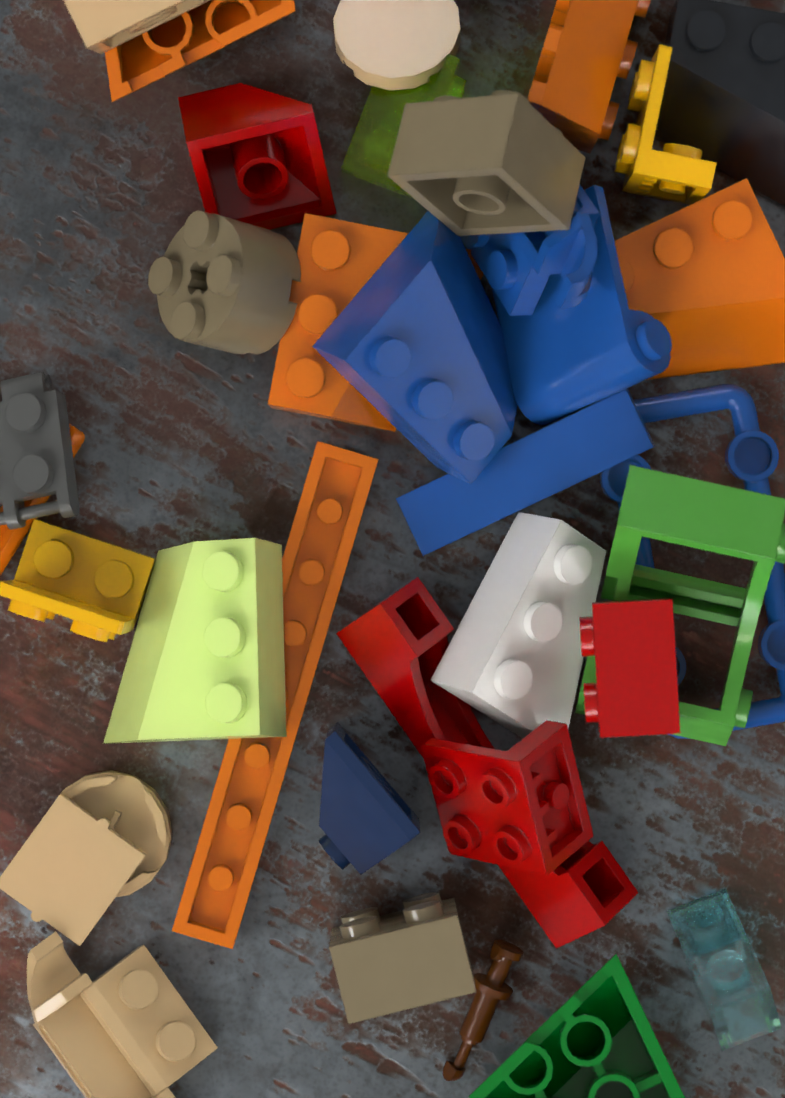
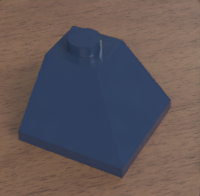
M337 722L328 730L325 738L319 826L326 834L318 841L342 870L351 863L361 875L420 833L419 817Z

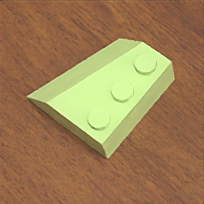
M258 538L194 541L159 550L103 743L287 737L282 544Z

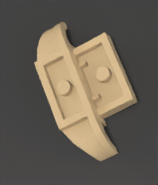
M56 931L29 951L27 958V993L35 1022L33 1026L85 1098H176L168 1087L218 1048L144 945L137 947L94 981H91L86 973L80 974L67 955L63 946V940Z

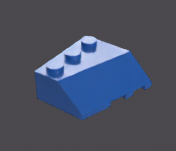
M427 211L312 347L436 468L472 484L512 436L517 403L511 385L503 329L460 236H457L433 214Z

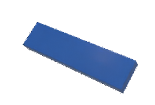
M627 388L501 448L472 484L448 473L396 498L424 556L655 447Z

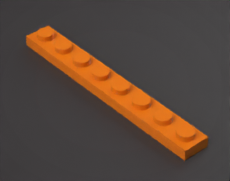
M317 441L282 558L287 737L228 740L172 928L173 932L226 948H234L379 461L377 458Z

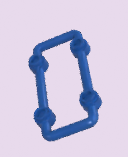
M719 384L634 399L644 423L729 409L731 411L735 437L729 442L725 451L727 468L735 478L743 481L745 490L771 495L768 477L777 467L779 451L774 440L766 433L760 431L756 406L752 396L744 388L735 384ZM639 455L600 473V484L603 492L610 500L618 503L619 512L630 465L651 469L647 461ZM642 537L635 564L655 568L650 538ZM774 563L764 596L768 624L762 629L758 638V650L762 659L768 665L776 668L781 695L777 698L751 702L745 728L734 726L733 731L785 722V569L783 563ZM675 646L677 682L680 685L686 673V661L682 652ZM667 734L677 739H690L677 735Z

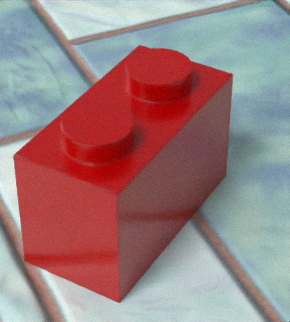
M673 599L592 602L593 616L579 617L582 657L595 656L596 682L583 683L586 723L599 722L600 738L679 734L680 716Z

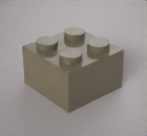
M497 90L492 92L490 96L471 98L443 95L436 97L434 101L405 104L388 177L457 236L569 230L585 157L563 136V133L558 128L552 126L530 104V101L525 96L517 92Z
M430 892L405 899L403 901L404 910L380 916L378 907H371L341 916L342 925L332 928L329 949L348 1024L477 992L455 898L441 900L440 892Z

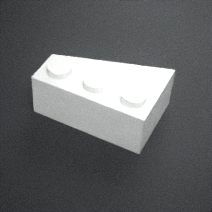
M518 512L436 668L431 681L522 738L526 737L546 720L567 723L569 728L584 658L581 653L579 617L593 616L592 602H596L606 550L563 520Z

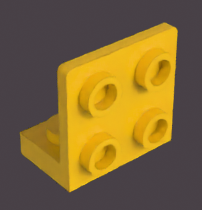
M659 44L651 61L641 59L638 72L635 71L627 109L638 111L636 125L628 123L626 133L622 134L614 172L625 174L623 192L691 205L703 199L711 190L717 163L701 160L702 150L687 145L666 143L664 144L663 152L652 149L673 48Z
M34 519L14 579L0 581V596L11 599L8 610L13 613L45 622L46 618L54 620L55 614L73 619L70 631L91 639L107 642L108 639L114 640L116 634L122 635L134 630L156 558Z

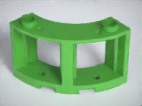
M630 465L600 598L612 601L672 598L673 613L737 627L719 710L679 702L680 733L672 734L726 746L734 726L745 728L753 691L743 689L742 686L751 646L774 563L785 564V523H783L785 498ZM646 537L752 560L754 563L747 588L637 565L635 563L641 538ZM587 656L575 711L578 714L585 715L583 683L596 682L595 656Z

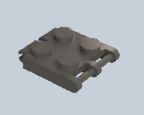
M43 371L1 381L0 506H3V512H0V526L7 524L11 530L25 527L26 520L60 513L63 518L78 516L80 508L66 395L56 389L53 390L49 374L45 375ZM55 494L57 496L56 501L25 507L24 501Z

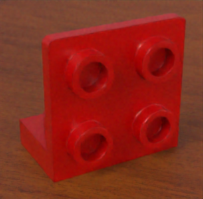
M546 720L508 751L430 738L421 745L428 779L443 829V836L448 851L452 855L548 876L594 836L567 723Z

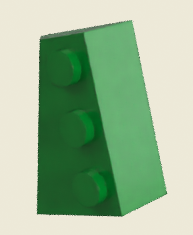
M617 954L608 960L469 1095V1098H685Z

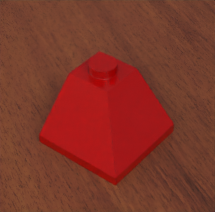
M243 83L178 97L186 144L206 213L218 214L268 230L303 222L305 213L323 217L337 214L311 104Z

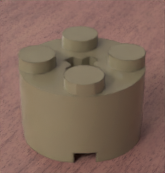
M198 210L187 218L185 225L176 233L164 257H159L153 262L148 275V286L150 291L157 295L161 319L167 330L175 338L233 354L251 353L256 355L271 349L289 328L298 304L289 301L292 280L301 282V267L293 245L282 234L218 214Z

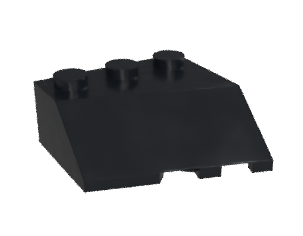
M676 0L670 12L665 45L673 48L654 138L665 144H682L702 150L701 160L716 162L715 171L719 170L738 181L747 178L753 192L771 202L776 201L785 206V13L713 0Z

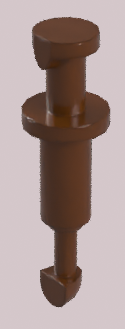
M498 939L494 940L490 953L493 961L487 975L483 973L474 974L477 992L459 1031L463 1041L454 1062L446 1060L444 1065L443 1077L446 1081H456L464 1075L466 1070L464 1066L473 1045L482 1043L499 1001L510 1000L513 989L505 983V979L513 961H520L523 956V951L512 943Z

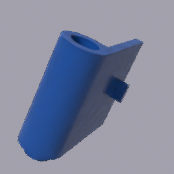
M593 185L584 190L600 214L593 227L597 238L598 256L591 274V286L583 301L575 307L560 310L555 299L564 279L560 274H550L533 314L510 316L492 288L498 321L503 329L511 385L516 403L524 416L538 425L550 424L658 375L669 366L672 341L667 328L651 315L629 309L604 190L601 186Z

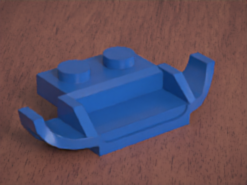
M579 184L569 230L460 237L467 249L471 250V255L510 316L532 315L550 274H560L564 279L555 299L560 310L575 307L586 298L591 286V274L598 256L597 238L593 227L600 213Z

